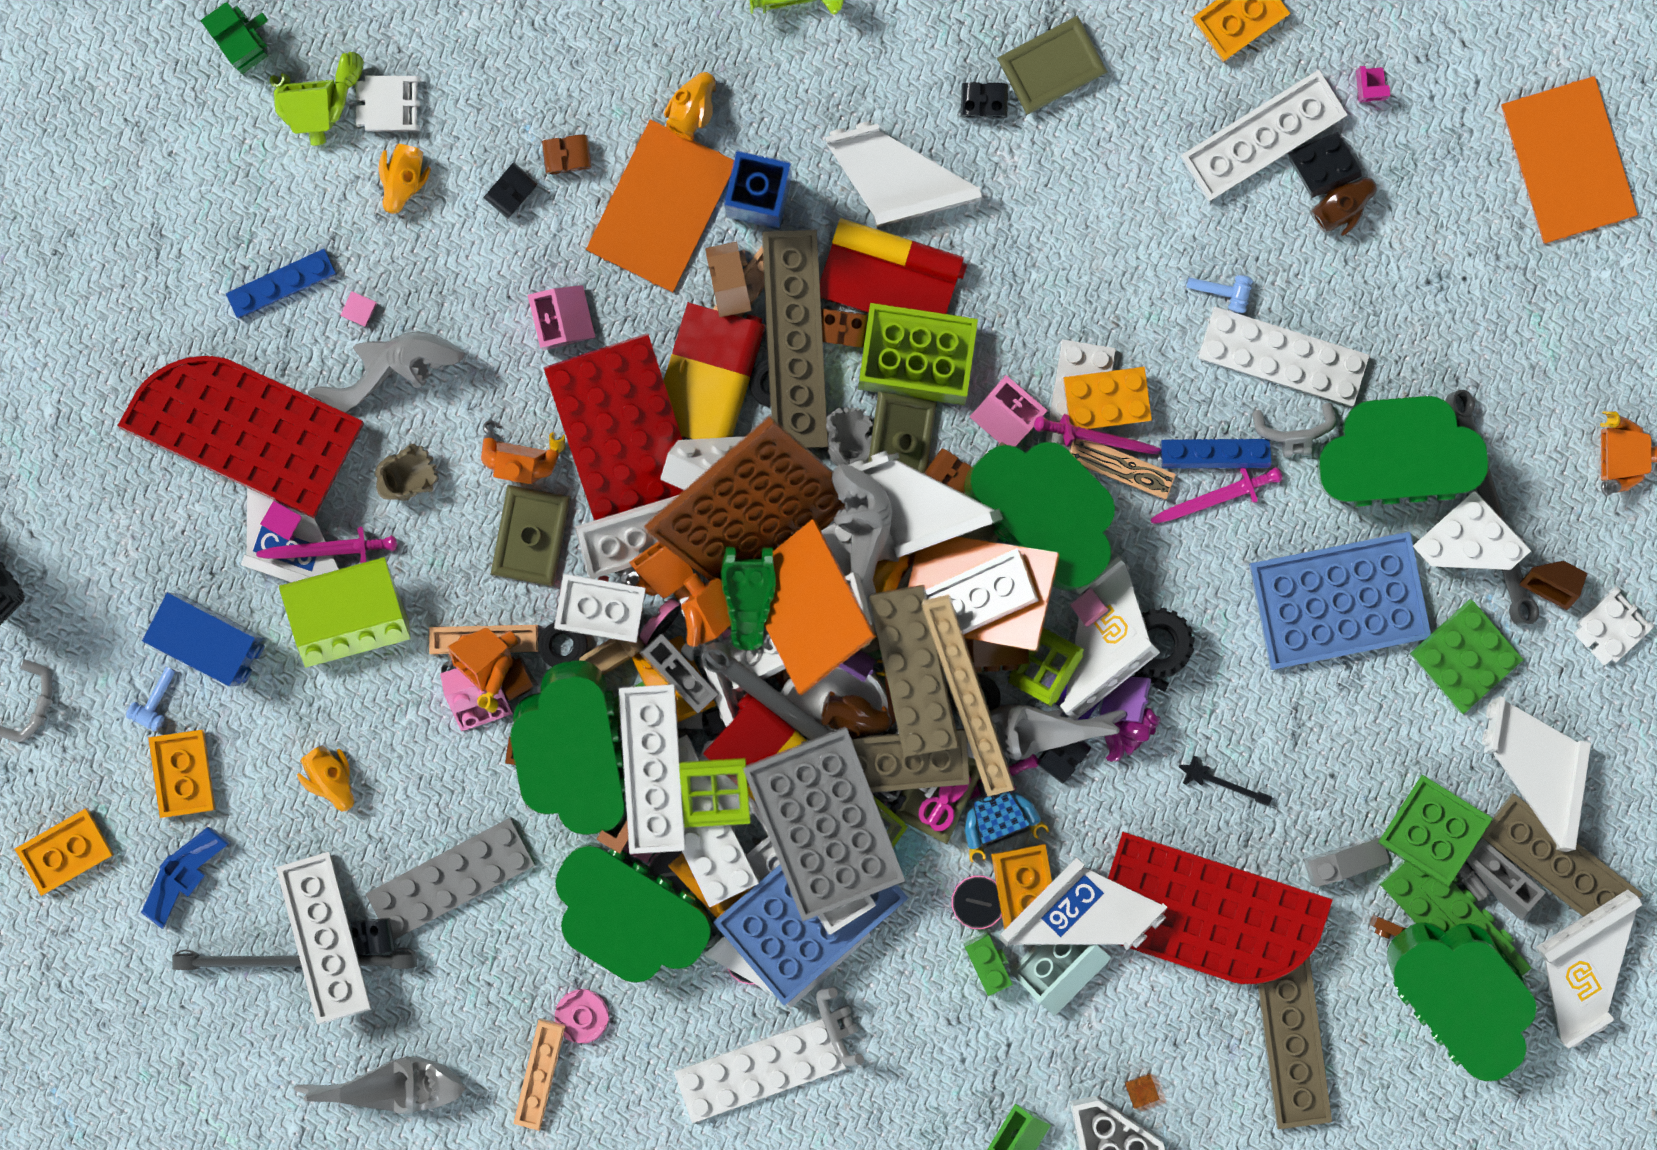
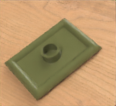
M1078 15L997 57L1026 115L1108 73Z
M878 391L868 463L872 462L871 456L880 452L887 451L888 455L898 453L899 458L896 460L924 474L928 468L937 402Z
M507 485L490 575L554 587L571 496Z
M968 757L971 782L964 795L956 802L950 804L955 811V817L948 829L935 831L930 825L921 822L919 808L927 797L924 796L925 792L920 789L901 791L906 800L902 807L897 809L895 815L906 824L948 844L981 777L975 759ZM937 787L931 797H939L940 787ZM936 802L928 806L926 810L927 818L936 806ZM945 810L937 825H941L946 821L948 817L947 810Z

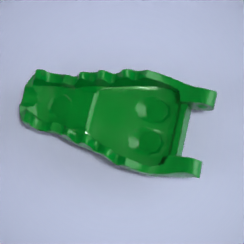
M726 547L721 570V581L731 623L732 645L740 650H755L763 645L764 623L767 621L770 603L773 600L776 588L773 548H763L762 559H735V547Z

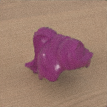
M1146 708L1142 723L1116 722L1114 725L1119 728V733L1104 736L1109 749V754L1106 757L1107 761L1117 762L1124 756L1125 751L1127 755H1131L1140 747L1142 742L1148 741L1150 735H1154L1156 732V727L1161 721L1160 716H1156L1150 708Z

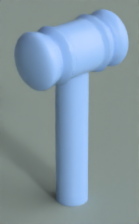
M1245 275L1235 276L1234 287L1189 277L1186 288L1230 297L1229 301L1231 303L1228 305V309L1235 313H1245L1253 279Z
M166 667L145 707L139 705L138 702H133L126 712V718L132 719L133 722H137L147 727V729H151L154 733L158 732L162 728L165 718L163 715H158L155 710L176 671Z

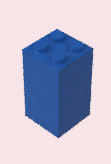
M736 151L724 203L727 218L780 230L792 180L791 163Z
M171 592L166 593L142 639V642L229 687L240 686L242 682L244 684L247 682L253 670L249 668L254 658L258 659L265 648V645L262 644L265 637L180 593Z

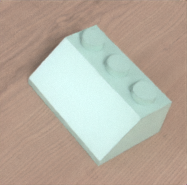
M1035 945L1009 972L1046 1010L1055 1016L1105 966L1111 957L1099 945Z

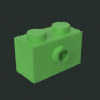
M988 932L963 943L988 996L1013 985L1004 967L1009 963L1003 950L996 951Z
M1015 1104L987 1150H1036L1051 1125L1036 1113Z

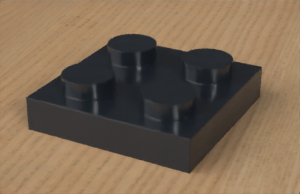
M1338 132L1288 153L1291 164L1311 198L1362 177L1360 167Z

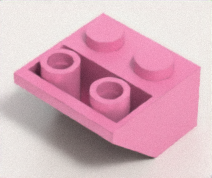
M583 285L554 288L528 295L539 345L543 351L596 338Z
M1005 375L969 417L997 442H1003L1006 445L1016 447L1034 427L1036 418L1043 416L1048 410Z
M457 668L440 674L444 696L461 732L513 714L502 685L499 693L493 697L498 701V708L494 713H490L477 704L478 697L486 694V690L483 692L479 690Z

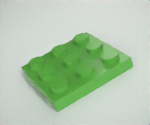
M1471 599L1410 653L1413 659L1461 714L1467 712L1523 661L1522 657Z
M1421 775L1378 841V844L1449 888L1493 818L1426 776Z

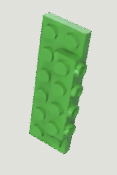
M1404 860L1379 883L1415 924L1431 923L1440 927L1444 932L1458 924L1471 923L1478 925L1490 934L1522 975H1525L1531 969L1528 963L1511 945L1514 939L1504 929L1500 931L1496 929L1492 924L1496 921L1486 909L1480 911L1474 905L1477 899L1467 889L1461 891L1455 883L1459 880L1456 877L1449 888Z

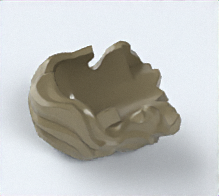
M413 443L409 444L404 450H400L397 455L387 456L379 463L375 470V476L377 477L376 487L380 497L386 500L406 501L418 493L432 492L433 484L439 480L438 472L435 470L437 468L436 464H429L434 460L433 456L429 455V452L424 450L423 446H417Z

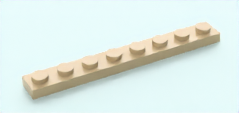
M950 594L923 600L922 607L987 796L1013 791L1014 783Z

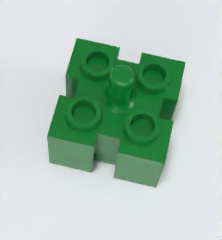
M225 2L200 20L231 65L241 74H244L268 57L264 50L267 44L259 33L255 31L268 22L263 12L249 20L237 5L232 8L228 2Z

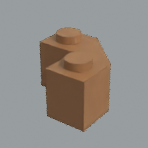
M737 241L705 248L719 317L752 311L750 301L755 300L752 284L746 285L742 267L747 266L745 251L739 250Z

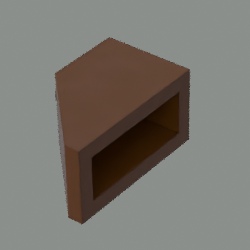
M1563 560L1532 567L1520 581L1519 585L1568 610L1580 597L1588 573Z
M512 656L513 665L502 683L509 700H515L539 686L523 658L515 660L514 656Z

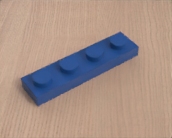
M322 249L225 294L236 318L240 319L328 279L337 273L326 249Z
M1270 439L1161 440L1160 444L1162 469L1271 467Z

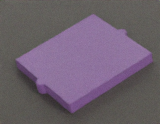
M858 650L838 667L865 682L868 675H871L874 671L872 667L876 659Z
M1130 676L1103 698L1100 716L1113 711L1124 710L1126 716L1119 721L1142 723L1145 705L1149 702L1147 696L1151 679Z

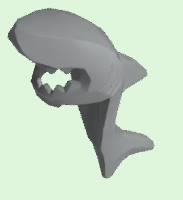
M420 331L407 332L389 341L359 343L353 346V349L363 360L366 369L364 375L353 386L343 389L319 386L310 389L308 394L327 405L347 413L356 405L362 403L393 371L413 382V387H423L429 377L428 363L429 367L435 370L441 366L455 365L464 359L465 352L438 335Z
M840 463L834 469L832 482L839 495V500L845 503V509L839 510L833 519L836 526L838 525L843 530L852 534L851 573L859 574L870 617H873L869 596L876 593L873 584L876 564L881 560L899 561V557L897 558L894 551L896 544L890 533L892 522L891 503L886 491L875 479L851 465Z
M1020 704L1002 705L989 711L1005 758L1015 760L1026 759L1033 753L1062 747L1085 739L1119 733V728L1114 724L1126 716L1124 710H1119L1092 719L1075 720L1062 717L1063 710L1047 712ZM967 738L968 757L975 759Z
M405 1056L392 1060L342 1084H298L294 1086V1091L306 1094L304 1101L337 1102L389 1110L398 1114H411L416 1111L443 1106L458 1099L465 1090L461 1079L449 1068L438 1062L417 1056Z

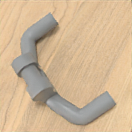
M1331 403L1322 405L1325 422L1312 429L1282 432L1267 428L1263 412L1255 410L1252 413L1255 430L1258 435L1273 441L1283 442V457H1292L1293 454L1301 453L1303 456L1311 455L1312 440L1330 432L1336 426V417Z
M26 659L23 660L20 669L41 677V695L37 697V706L34 713L30 716V722L20 732L0 726V737L14 742L26 741L41 725L44 726L47 719L45 717L47 709L51 708L53 699H51L53 689L50 670L41 664Z
M834 987L821 989L816 995L818 1008L839 1059L846 1066L863 1064V1055H850L842 1041L843 1038L859 1031L857 1024L853 1023L850 1014L852 1012L849 1005L831 1012L827 999L836 998L838 991ZM838 1019L841 1020L842 1025H843V1028H841V1029H840L839 1024H838V1022H837Z

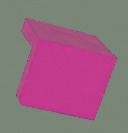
M1360 66L1356 70L1359 103L1384 101L1390 97V86L1385 85L1383 68L1366 69V66Z
M273 500L260 525L288 541H293L295 538L293 533L299 525L302 516L288 509L287 506Z

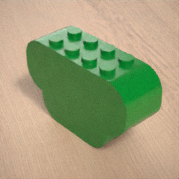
M1435 396L1371 400L1358 404L1349 411L1344 419L1342 427L1343 436L1327 443L1318 457V478L1323 491L1330 498L1340 502L1354 501V507L1372 506V500L1381 499L1382 505L1400 503V498L1409 497V503L1428 501L1427 496L1436 495L1437 500L1456 499V493H1465L1477 488L1485 479L1488 471L1487 448L1481 436L1472 429L1457 427L1456 416L1452 407L1443 399Z
M1043 442L1035 445L1025 453L1017 447L1001 445L989 450L970 468L964 483L966 496L994 510H1000L1003 520L994 522L992 525L995 528L993 530L994 534L1002 542L1007 540L1012 546L1060 554L1053 587L1063 591L1079 589L1093 582L1106 569L1111 557V548L1103 532L1110 526L1114 518L1115 505L1113 498L1107 489L1064 446L1054 442Z
M582 660L559 663L546 672L541 682V693L529 695L517 705L513 715L510 740L520 792L525 804L533 811L541 814L558 813L561 822L570 831L581 835L600 833L602 830L606 832L619 823L624 812L626 791L624 768H622L624 767L622 742H617L619 741L618 733L620 732L617 716L612 717L615 707L613 690L608 691L606 679L597 666Z
M598 842L582 844L567 856L556 875L555 881L559 898L568 906L561 923L562 934L566 942L579 953L628 982L638 983L652 978L662 965L671 969H682L692 965L705 949L712 932L711 917L708 911L695 901L697 897L686 889H683L680 893L672 888L674 882L661 874L656 878L648 873L651 869L649 866L639 860L635 863L626 858L627 853L623 850L619 854Z
M1416 923L1394 937L1387 950V961L1395 981L1393 984L1398 990L1397 995L1406 1006L1411 1004L1415 1010L1414 1015L1423 1026L1426 1024L1432 1031L1431 1035L1438 1045H1445L1449 1051L1447 1054L1456 1066L1461 1064L1471 1076L1482 1081L1502 1079L1519 1067L1526 1055V1042L1521 1032L1533 1022L1536 1015V1002L1522 973L1490 934L1482 927L1471 923L1458 924L1446 932L1431 923Z

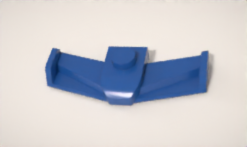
M207 827L175 853L168 855L159 867V873L141 913L161 929H164L180 891L189 897L207 875L199 867L231 842L217 830Z

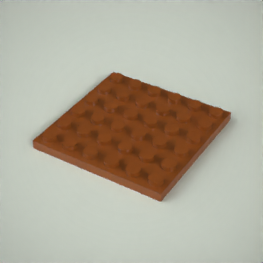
M769 416L647 522L644 527L648 534L709 581L716 578L721 580L726 547H735V559H762L763 548H773L774 551L812 519L816 520L821 530L826 528L834 521L833 518L836 517L837 512L845 509V503L839 500V495L832 482L833 471Z

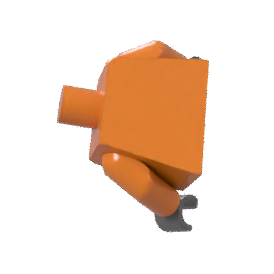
M696 573L683 582L691 596L681 606L687 626V643L683 645L681 655L690 661L694 659V655L698 657L702 655L703 649L698 646L700 643L704 644L716 639L731 625L722 590V581L716 578L704 584Z

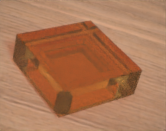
M1150 1073L1124 1082L1134 1109L1160 1100Z

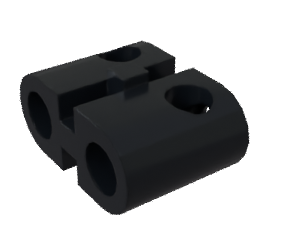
M962 83L960 117L1007 118L1009 84Z
M513 162L483 198L509 219L539 183Z
M1082 740L1062 747L1045 750L1039 756L1037 765L1063 784L1076 770L1075 767L1078 763H1081L1087 756L1091 746Z
M390 918L351 922L357 955L380 954L395 950Z

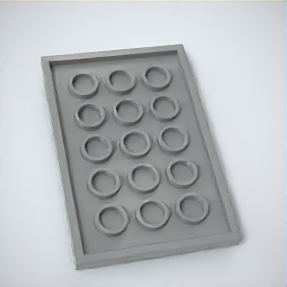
M846 727L759 760L743 768L802 921L905 881Z

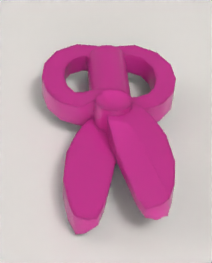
M970 776L968 785L940 787L939 797L927 798L919 808L921 822L930 825L935 831L948 829L955 817V811L950 804L960 799L967 791L971 782ZM936 802V806L927 818L926 810L928 806ZM947 810L948 817L946 821L941 825H937L943 813Z

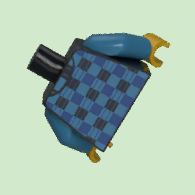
M983 782L977 785L982 798L973 802L974 808L968 812L965 824V835L969 847L968 854L972 863H974V853H981L983 861L985 860L984 849L1027 831H1031L1034 837L1039 839L1036 831L1040 827H1043L1046 833L1049 832L1048 827L1041 821L1033 803L1021 794L1009 791L987 796Z

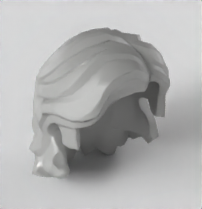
M846 407L843 411L841 408H837L827 416V451L836 466L840 463L849 465L863 460L864 464L868 463L872 438L871 435L869 436V432L873 427V419L871 416L864 415L863 411L858 407L856 409Z

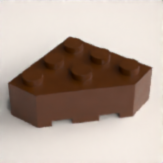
M965 638L976 673L982 672V667H984V672L1000 671V666H1002V670H1018V664H1029V649Z

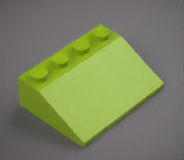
M870 303L858 390L876 393L880 391L965 406L978 319Z
M385 557L279 586L294 640L305 668L411 639L409 619Z

